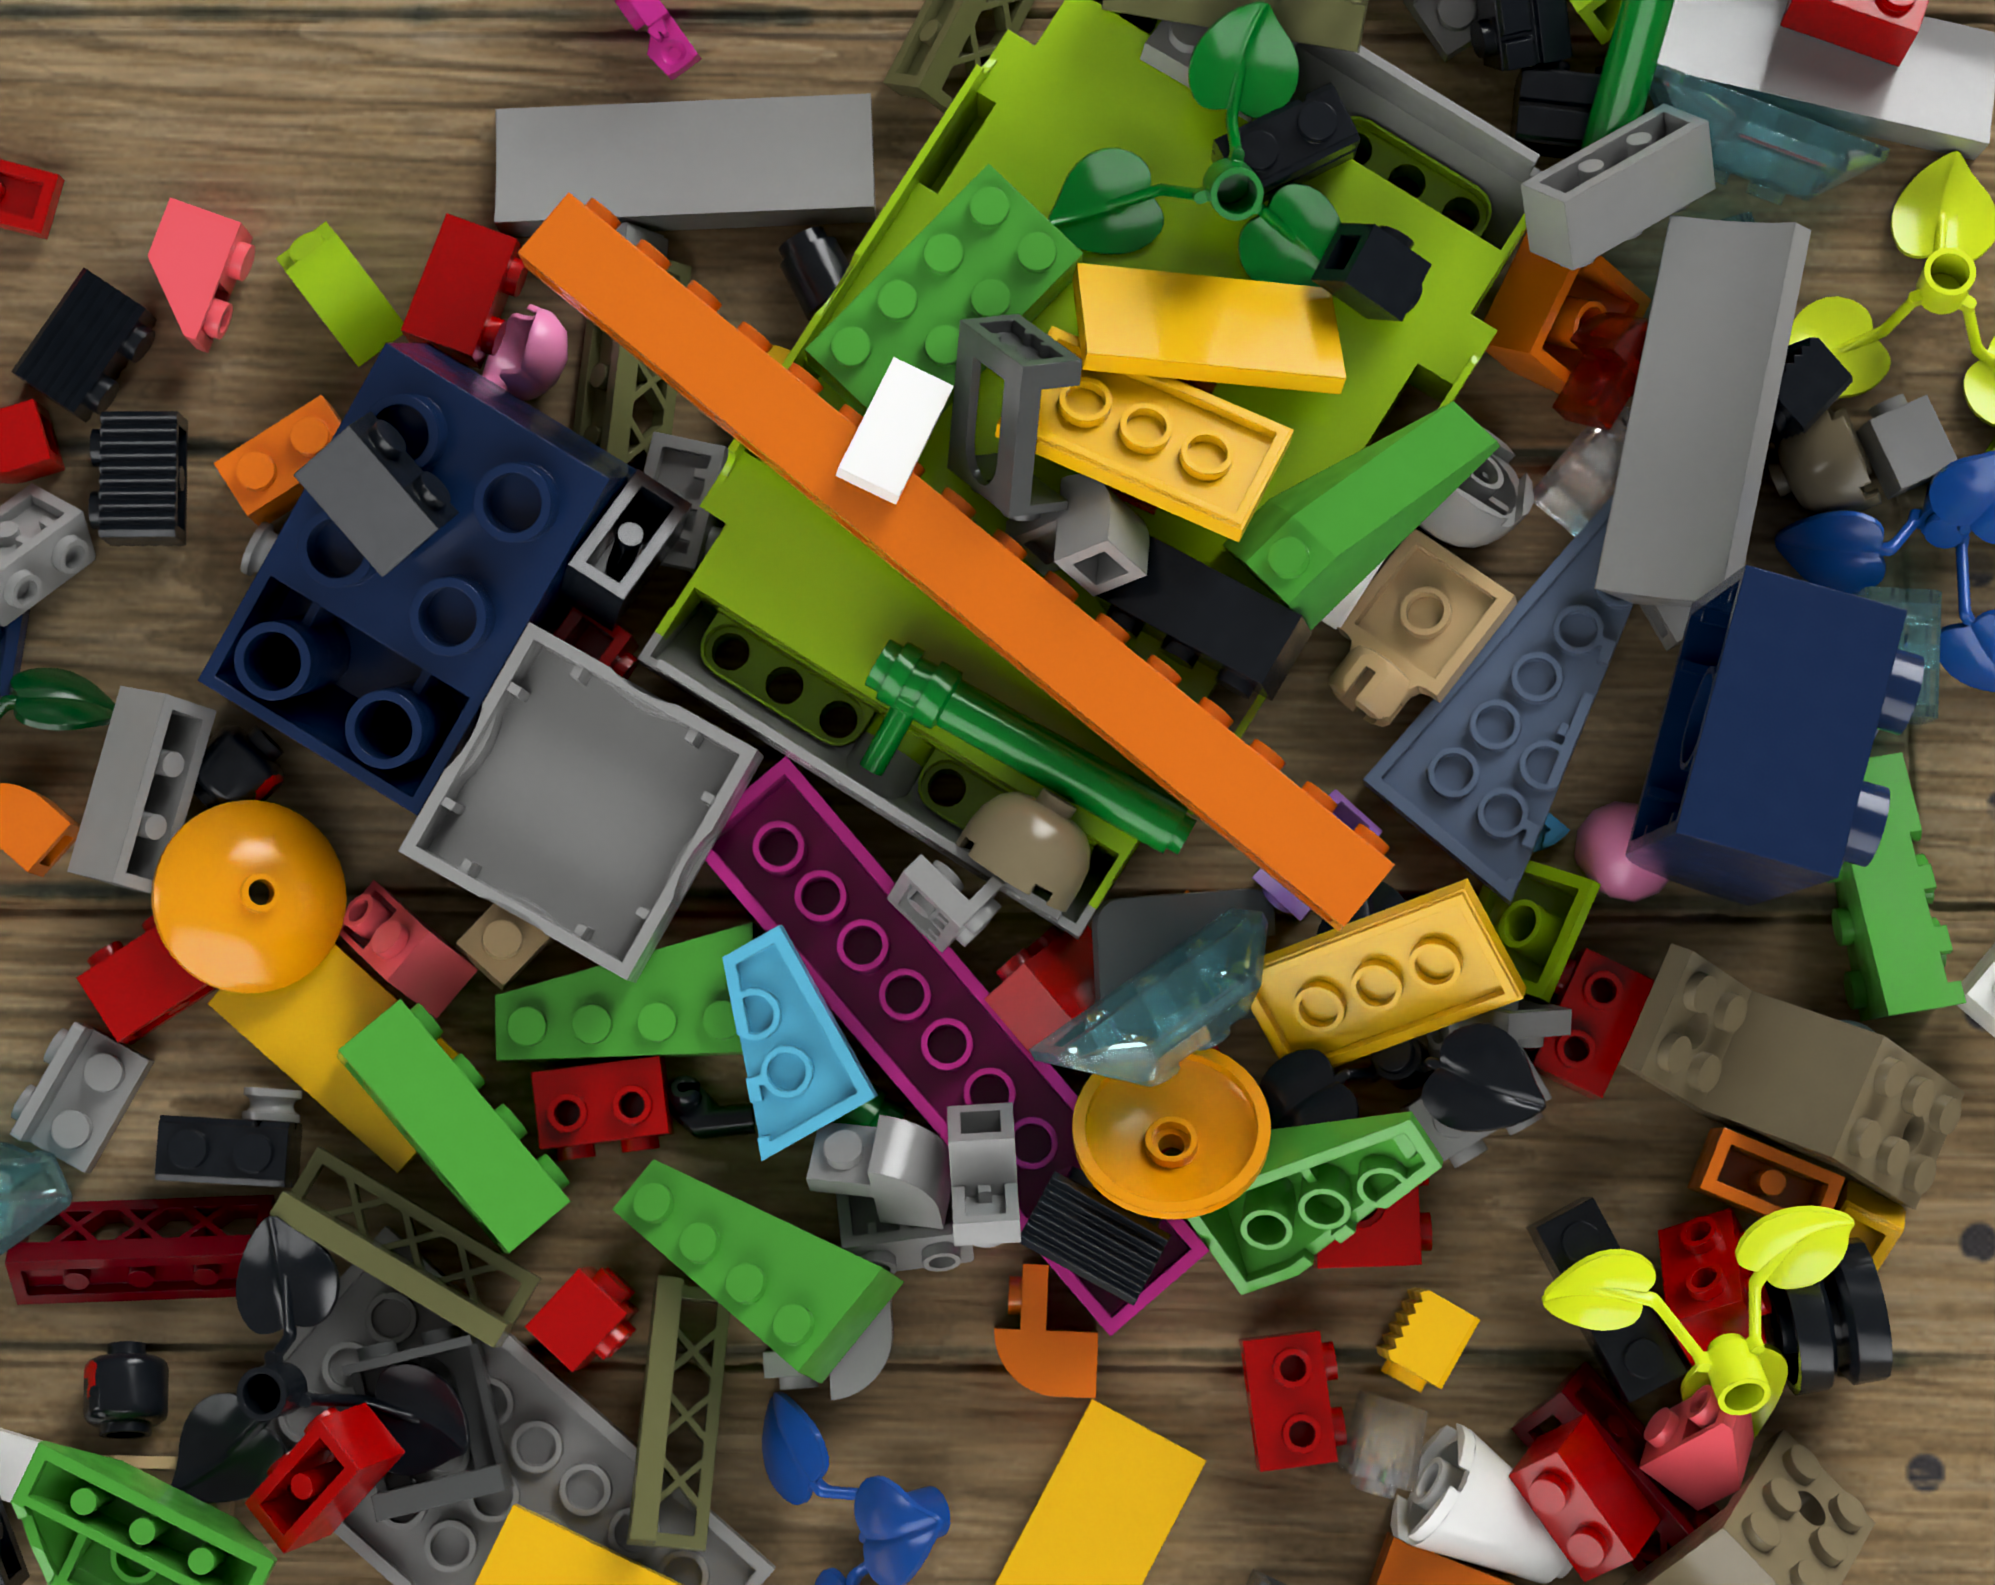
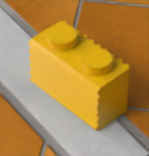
M1417 1287L1407 1289L1409 1299L1401 1300L1403 1310L1394 1312L1397 1321L1388 1323L1390 1332L1382 1334L1383 1344L1376 1345L1378 1355L1386 1359L1380 1371L1420 1393L1426 1383L1442 1389L1480 1319L1430 1290Z

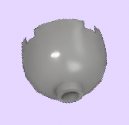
M1487 429L1485 430L1498 441L1500 447L1419 525L1429 536L1458 547L1475 548L1488 545L1513 530L1529 514L1535 501L1532 481L1527 472L1520 479L1518 478L1514 469L1509 465V462L1516 455L1507 444Z

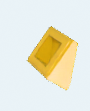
M1850 1180L1842 1190L1834 1209L1847 1213L1854 1219L1855 1226L1852 1228L1849 1238L1858 1237L1865 1243L1878 1271L1904 1231L1906 1211L1899 1204Z

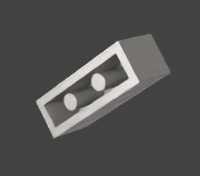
M1663 103L1521 183L1530 252L1574 271L1577 268L1591 264L1595 261L1596 257L1622 242L1638 237L1642 234L1643 230L1667 216L1685 210L1689 207L1690 203L1716 189L1709 121Z
M120 686L67 872L151 894L153 876L159 857L172 836L185 824L216 710L165 693Z

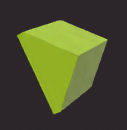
M1529 860L1511 906L1484 884L1478 898L1527 987L1524 997L1549 1003L1601 884L1595 880Z

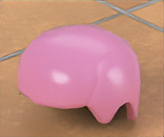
M529 304L526 309L534 313L535 316L513 313L508 318L502 343L494 356L488 355L482 373L483 377L523 401L535 399L554 386L568 360L567 331L555 314L532 304Z
M1614 801L1593 810L1578 828L1574 854L1575 860L1587 878L1601 884L1600 892L1607 894L1610 898L1636 902L1659 893L1669 880L1644 870L1627 859L1625 854L1638 804Z

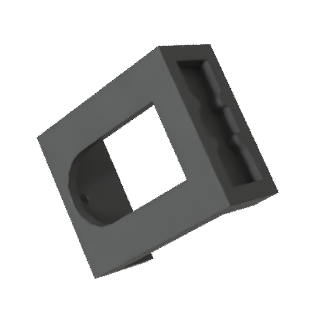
M1020 314L960 320L947 468L967 483L974 492L983 496L999 509L1006 518L1016 521H1034L1041 517V513L1064 511L1068 508V500L1033 474L1041 390L1080 385L1082 359ZM981 363H983L1004 379L998 453L975 455V430Z
M456 1325L420 1333L423 1346L398 1352L395 1340L358 1348L359 1362L341 1366L343 1376L351 1374L355 1395H368L376 1398L378 1378L388 1367L406 1364L416 1358L429 1357L440 1361L450 1370L454 1378L458 1397L466 1411L469 1423L470 1450L475 1468L412 1483L411 1476L387 1472L376 1484L377 1493L371 1496L376 1522L505 1491L514 1486L481 1341L471 1334L461 1336L460 1328Z

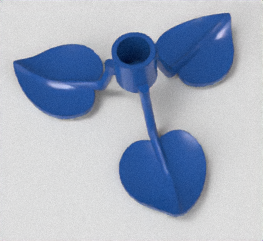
M1995 450L1961 458L1949 463L1938 471L1927 486L1923 508L1911 509L1907 522L1888 542L1883 543L1884 528L1876 518L1855 511H1831L1813 515L1789 524L1776 534L1774 539L1776 548L1805 580L1849 594L1862 593L1877 586L1883 580L1886 572V562L1883 556L1896 554L1916 529H1920L1925 539L1935 547L1943 549L1955 547L1959 616L1963 623L1951 624L1939 630L1936 636V653L1944 669L1958 681L1979 690L1995 692V609L1983 612L1976 618L1972 613L1968 561L1969 534L1971 530L1983 541L1995 544Z
M781 1391L773 1392L764 1419L762 1453L767 1475L776 1491L783 1499L794 1505L807 1503L812 1496V1492L822 1498L855 1500L854 1515L860 1530L859 1540L861 1543H864V1562L850 1570L847 1578L836 1568L825 1569L816 1579L815 1585H860L861 1580L868 1573L878 1585H906L922 1567L936 1539L945 1536L949 1530L950 1510L944 1495L934 1486L905 1492L891 1479L879 1475L866 1478L859 1488L827 1484L822 1477L826 1474L829 1467V1455L820 1431L809 1415L791 1397Z

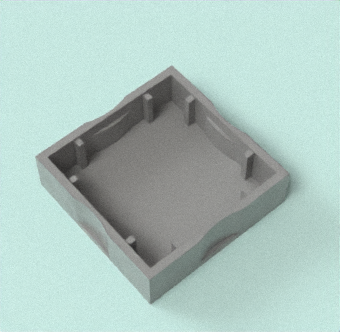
M529 622L483 701L476 727L461 753L444 769L398 851L478 897L489 900L542 930L547 936L625 980L636 983L764 756L749 744L681 706L666 702L618 675L606 664Z

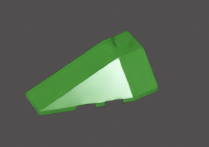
M1452 401L1270 498L1254 513L1240 542L1228 539L1223 546L1283 606L1302 615L1311 631L1480 467L1500 445L1496 439Z
M1412 1111L1271 1129L1267 1159L1253 1184L1228 1205L1214 1212L1187 1219L1238 1292L1244 1295L1300 1275L1314 1264V1256L1334 1240L1341 1244L1356 1232V1225L1359 1221L1377 1208H1389L1441 1169L1443 1158Z

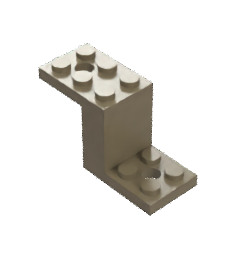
M1672 943L1619 1063L1712 1121L1837 1166L1891 1201L1916 1210L1921 1195L1928 1191L1935 1179L1936 1160L1947 1135L1953 1132L1960 1120L1962 1111L1961 1101L1965 1094L1963 1090L1884 1035L1752 991L1695 951Z
M1782 1429L1766 1441L1745 1475L1740 1490L1734 1493L1724 1509L1624 1582L1623 1585H1842L1875 1522L1866 1514L1860 1501L1852 1494L1845 1492L1820 1466L1815 1455L1805 1446L1799 1445L1785 1429Z

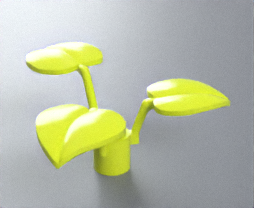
M1953 151L1931 163L1913 178L1899 196L1891 215L1890 229L1898 250L1910 258H1928L1916 283V290L1910 292L1908 298L1882 325L1873 329L1870 313L1865 307L1854 300L1839 296L1816 300L1799 312L1793 320L1789 345L1809 337L1819 338L1852 375L1853 382L1839 396V398H1850L1872 390L1887 375L1891 360L1888 351L1879 340L1889 335L1915 307L1922 305L1929 312L1941 315L1950 314L1959 309L1963 313L1971 352L1979 359L1967 370L1964 376L1963 393L1974 415L1984 423L1995 427V336L1987 350L1981 342L1974 310L1977 301L1969 295V291L1976 278L1974 261L1982 257L1995 241V204L1989 193L1969 169L1962 154L1959 151Z
M1811 1205L1795 1206L1774 1211L1753 1223L1744 1232L1735 1249V1257L1738 1264L1747 1270L1754 1271L1748 1283L1749 1337L1745 1339L1742 1335L1736 1333L1723 1334L1710 1342L1707 1351L1701 1349L1657 1293L1649 1291L1656 1281L1654 1266L1642 1254L1631 1250L1608 1249L1584 1257L1557 1277L1545 1289L1541 1299L1544 1307L1554 1316L1582 1328L1600 1331L1628 1327L1639 1319L1643 1305L1653 1308L1695 1362V1365L1687 1372L1681 1382L1680 1393L1682 1400L1685 1401L1692 1397L1702 1386L1711 1385L1722 1411L1730 1415L1751 1413L1755 1439L1775 1409L1788 1375V1365L1782 1352L1771 1344H1764L1761 1338L1762 1287L1768 1281L1772 1286L1780 1289H1799L1812 1286L1823 1280L1843 1259L1847 1251L1850 1232L1855 1226V1222L1847 1213Z

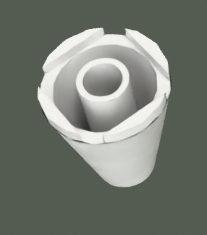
M1456 1423L1457 1430L1448 1425L1440 1428L1425 1443L1406 1473V1476L1416 1482L1408 1500L1398 1494L1396 1496L1390 1522L1393 1536L1416 1548L1541 1584H1547L1556 1577L1559 1579L1565 1577L1573 1566L1508 1475L1513 1469L1471 1429Z

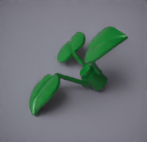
M1256 1L1237 7L1223 15L1199 39L1189 61L1188 83L1196 102L1207 109H1227L1225 122L1230 150L1229 157L1217 160L1207 169L1203 178V187L1191 188L1163 183L1150 186L1151 174L1147 164L1141 157L1128 150L1103 148L1087 154L1068 173L1048 217V220L1077 248L1100 254L1134 252L1151 243L1162 231L1164 216L1154 198L1167 196L1193 200L1197 204L1210 202L1219 215L1229 220L1239 221L1247 219L1253 214L1258 215L1243 226L1238 238L1240 263L1252 280L1321 287L1313 282L1311 278L1341 223L1334 206L1317 189L1296 182L1280 186L1273 193L1266 206L1262 202L1264 196L1262 182L1244 162L1245 152L1242 149L1238 125L1239 111L1251 118H1259L1275 109L1284 107L1292 98L1299 78V63L1294 45L1277 20L1271 6L1266 2Z

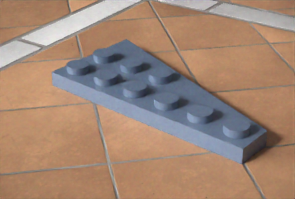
M1613 495L1609 497L1518 601L1512 612L1442 702L1439 703L1433 699L1363 779V783L1368 789L1509 906H1511L1526 870L1525 867L1528 865L1634 606L1633 603L1594 589Z

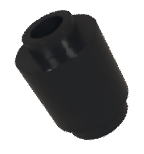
M822 226L803 230L786 240L779 247V252L783 258L780 268L809 321L831 296L849 266V262L837 239L833 236L828 237Z

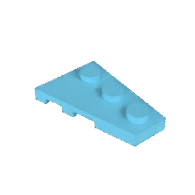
M783 924L722 957L736 1032L740 1037L744 1057L749 1100L753 1104L759 1135L757 1141L761 1161L878 1096Z

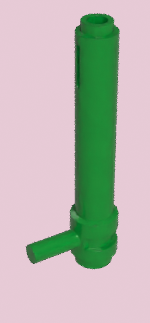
M1621 0L1580 150L1643 115L1675 0Z
M892 639L888 641L871 669L865 685L878 692L876 699L890 706V709L860 761V765L873 774L882 776L913 720L928 729L938 726L1163 854L1168 849L1178 855L1197 820L1186 814L1188 808L962 680L963 672L944 661L937 666L923 658L925 651L914 644L907 642L905 646H902Z

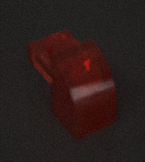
M1605 312L1590 318L1577 329L1570 341L1583 353V356L1569 375L1565 386L1552 406L1564 420L1610 431L1628 399L1634 395L1649 321L1648 318L1617 312Z

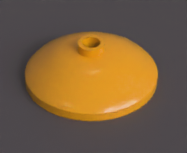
M239 800L223 803L201 812L185 823L172 836L160 855L155 868L151 902L154 921L161 940L170 955L183 969L196 979L217 989L233 993L254 994L274 991L293 984L312 972L326 958L333 948L344 922L347 894L344 873L336 852L327 838L314 824L297 812L279 804L258 800ZM254 881L262 882L269 890V898L264 905L255 904L249 897V887Z
M1157 1041L1141 1044L1118 1053L1102 1064L1090 1076L1083 1086L1074 1107L1072 1137L1075 1154L1082 1171L1092 1185L1107 1199L1139 1215L1159 1219H1186L1202 1216L1228 1205L1253 1184L1260 1174L1269 1152L1271 1119L1262 1090L1247 1070L1235 1060L1215 1049L1192 1042ZM1168 1147H1174L1182 1153L1176 1156L1163 1155L1161 1151Z

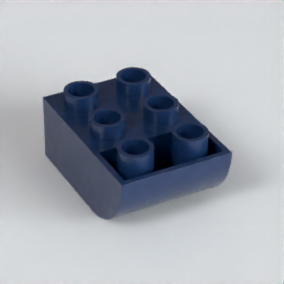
M385 343L332 440L350 424L371 411L378 420L390 423L401 434L406 443V452L422 471H428L441 480L449 491L450 503L459 514L382 578L304 488L198 681L418 816L444 769L461 753L476 727L482 703L527 624L531 622L553 635L570 605L558 597L568 563L637 470L431 344Z
M1745 565L1695 601L1690 608L1625 854L1627 859L1640 868L1670 881L1747 906L1837 879L1844 861L1863 867L1868 866L1880 844L1890 806V790L1888 787L1863 781L1873 742L1878 730L1896 735L1903 733L1914 712L1924 676V657L1898 649L1908 610L1749 565Z

